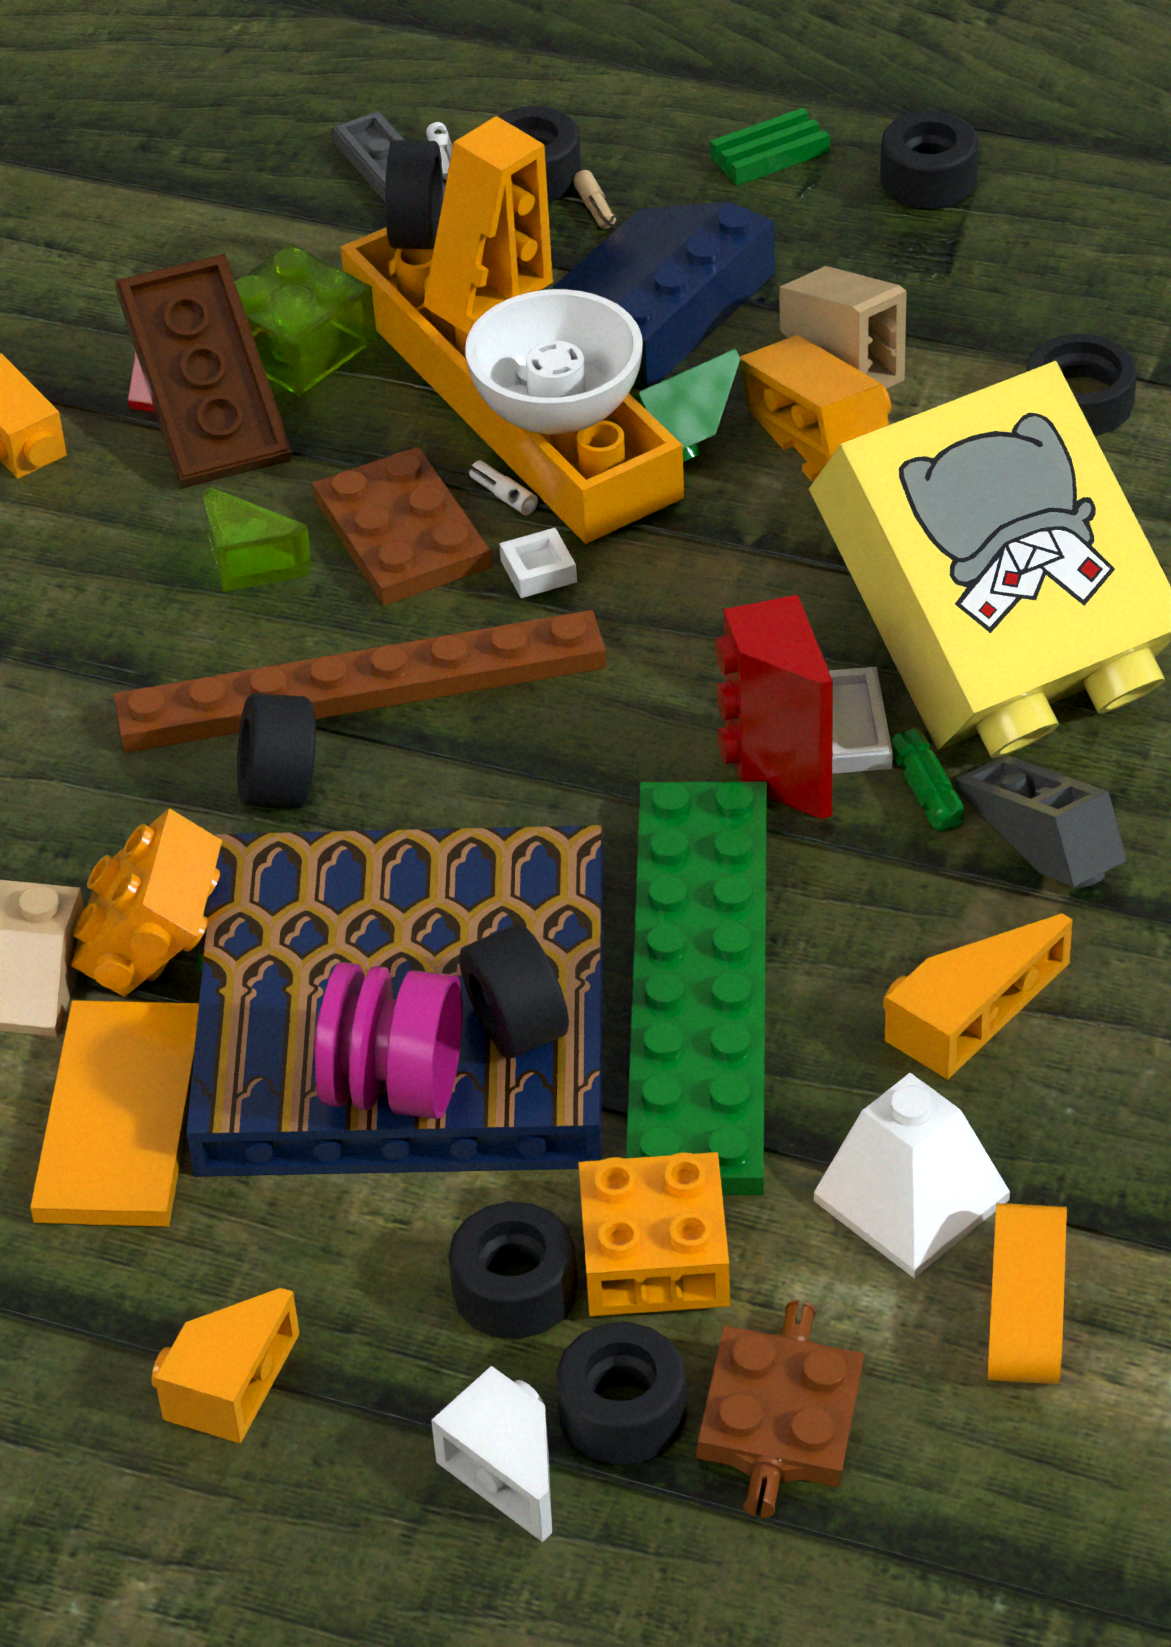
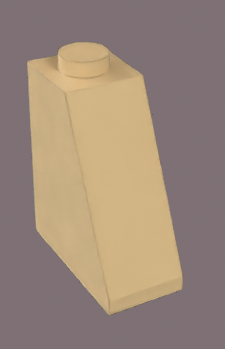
M824 266L779 287L780 331L787 338L795 335L803 337L879 381L886 389L905 380L906 290L900 285Z

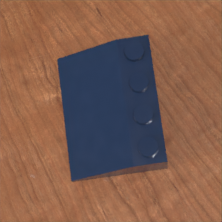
M730 202L642 208L635 212L550 290L567 289L592 293L618 304L633 317L641 331L643 345L639 372L632 387L642 391L658 384L775 274L774 220Z

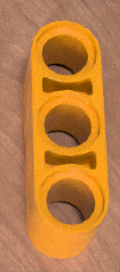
M996 1203L987 1380L1060 1385L1067 1207Z

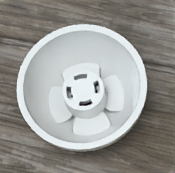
M552 289L534 291L512 297L485 312L471 328L466 340L465 352L472 381L481 397L494 412L506 421L524 430L557 435L577 432L591 427L609 416L623 402L638 375L643 343L641 331L636 321L618 304L588 292Z

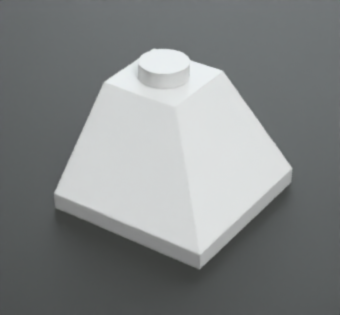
M911 1073L907 1074L861 1111L814 1191V1202L914 1279L996 1212V1203H1006L1010 1198L1009 1189L962 1111Z

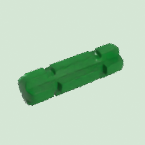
M912 728L906 733H896L892 738L894 745L892 748L893 756L899 767L904 769L902 773L920 806L927 810L925 815L931 826L940 832H944L950 827L958 828L964 821L962 815L964 805L958 794L951 790L953 785L935 753L929 750L931 746L925 735L916 728Z

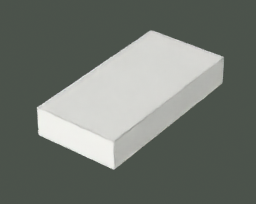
M877 667L830 670L829 673L833 680L832 774L892 769L893 753Z

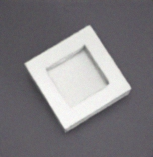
M556 528L499 543L501 562L520 598L577 582L576 564Z

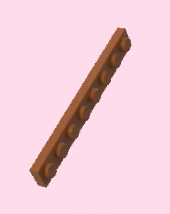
M588 610L113 693L123 749L124 753L239 733L244 703L252 693L305 696L313 704L315 719L604 669L607 668L606 650L594 611Z

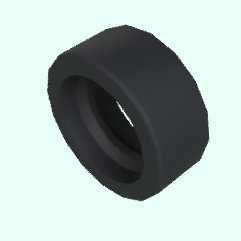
M394 140L389 147L385 181V218L389 245L394 249H434L443 202V172L440 147L436 141Z
M1070 334L1048 340L1032 352L1026 366V372L1057 361L1065 378H1091L1110 386L1095 393H1073L1094 436L1115 430L1129 419L1135 404L1137 372L1134 358L1123 346L1106 337L1090 334Z

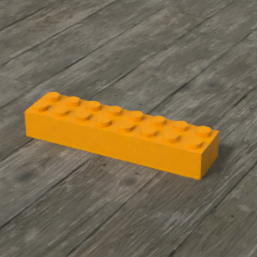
M386 227L340 246L346 300L585 544L684 499L683 445L629 393L623 402L605 419L586 429L567 434H541L524 430L511 424L494 412L481 397L472 381L465 352L468 335L423 306L434 249H394L389 245Z

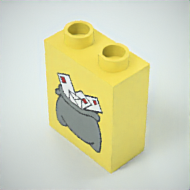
M1057 361L840 444L809 487V491L938 751L979 734L990 757L998 758L1026 747L1055 730L1059 723L1050 707V704L1086 690L1097 713L1101 714L1129 704L1165 682L1155 657L1171 642V586Z

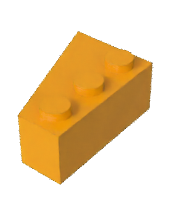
M498 116L493 117L453 143L423 304L425 308L467 335L476 321L492 307L512 297L540 291L553 283L545 146L540 141Z
M799 335L740 356L739 367L747 409L783 450L793 446L807 461L802 464V472L811 482L817 478L840 444L889 425L888 414L891 413V400L883 384Z

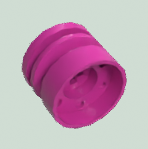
M337 963L326 987L315 1032V1080L317 1095L322 1105L344 1106L351 1095V1100L356 1109L369 1110L373 1108L382 1089L383 1082L386 1081L388 1102L393 1114L432 1119L443 1117L454 1088L461 1048L463 997L458 975L409 971L400 986L397 998L394 999L392 979L387 967H371L365 977L360 964Z

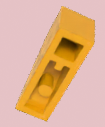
M1061 913L927 958L909 976L897 978L889 987L883 1000V1008L885 1010V1041L948 1080L1070 964L1073 919Z

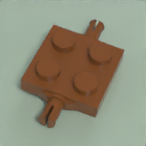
M800 1300L787 1303L781 1335L767 1334L727 1325L723 1326L695 1458L731 1465L750 1475L744 1510L754 1517L756 1516L761 1493L765 1494L760 1518H769L774 1515L780 1482L805 1480L839 1487L865 1353L821 1345L810 1341L809 1338L816 1311L811 1304L805 1301L800 1324H796Z

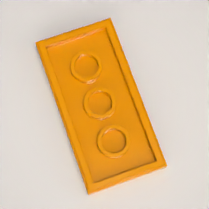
M72 1000L30 1207L33 1223L170 1226L189 1113L199 1003Z

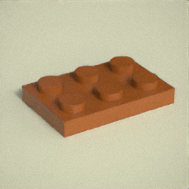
M419 446L312 482L315 503L383 606L492 568L491 550Z

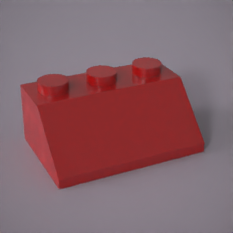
M798 595L723 609L724 636L715 638L717 662L722 675H725V682L716 684L719 711L722 719L726 720V727L717 729L718 746L723 763L725 765L734 764L740 782H767V798L819 819L832 817L833 680Z

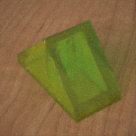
M208 487L205 490L203 500L208 534L223 592L304 577L312 570L307 525L212 487Z

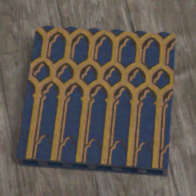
M601 825L215 834L217 838L222 840L215 867L220 870V877L216 887L209 896L208 922L187 1124V1139L194 1177L579 1169L578 1162L602 1160L604 866ZM512 925H524L543 948L555 972L566 1002L569 1027L566 1035L515 1058H508L502 1056L474 1011L461 975L459 956L461 948ZM337 963L360 964L365 977L371 967H387L392 979L394 999L397 998L400 986L409 971L458 975L463 997L461 1048L454 1088L443 1117L432 1119L393 1114L388 1102L386 1081L383 1082L382 1089L373 1108L369 1110L356 1109L351 1100V1095L344 1106L322 1105L317 1095L315 1080V1032L326 987Z

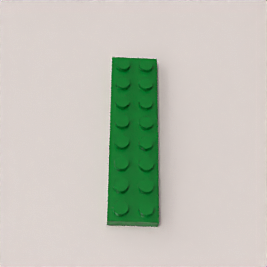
M640 782L626 1159L670 1156L677 1153L699 1154L718 1152L722 1195H764L767 782Z

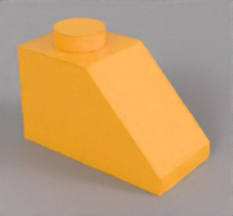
M278 1288L185 1322L172 1347L166 1346L161 1350L152 1371V1386L157 1388L162 1419L241 1444L300 1335L293 1291Z

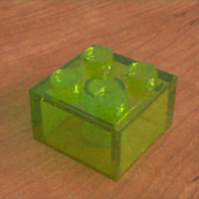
M293 243L288 244L235 281L267 378L298 396L377 339L372 286Z

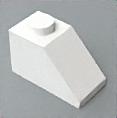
M491 1366L431 1420L436 1463L543 1542L552 1534L546 1407L540 1395L529 1384L521 1380L513 1382Z

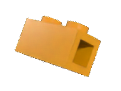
M1 353L0 461L18 479L67 456L59 411Z

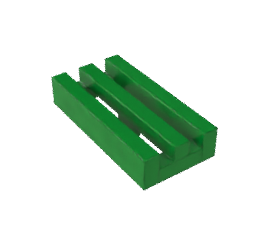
M804 107L710 140V158L736 186L830 153V135L826 130L819 131V123L815 119L809 120V113Z

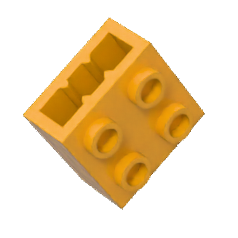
M170 808L149 826L145 824L139 825L128 838L124 848L113 857L109 855L102 857L88 878L87 888L92 893L88 906L79 916L73 930V936L78 941L70 966L96 980L100 985L125 997L145 980L154 981L162 973L168 961L182 949L186 952L193 949L200 941L207 927L208 920L203 916L207 898L213 892L220 877V870L215 867L222 840Z
M718 1152L699 1154L677 1153L670 1156L628 1159L613 1157L599 1161L578 1162L589 1317L730 1307L729 1256Z

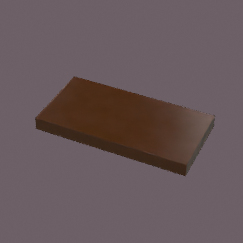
M226 254L115 280V290L180 489L291 461L292 450Z

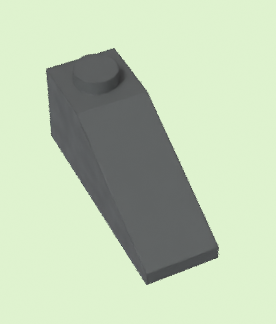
M1004 755L955 779L957 790L1042 875L1065 883L1070 887L1081 888L1098 883L1105 877L1106 871L1127 862L1109 791L1009 755Z

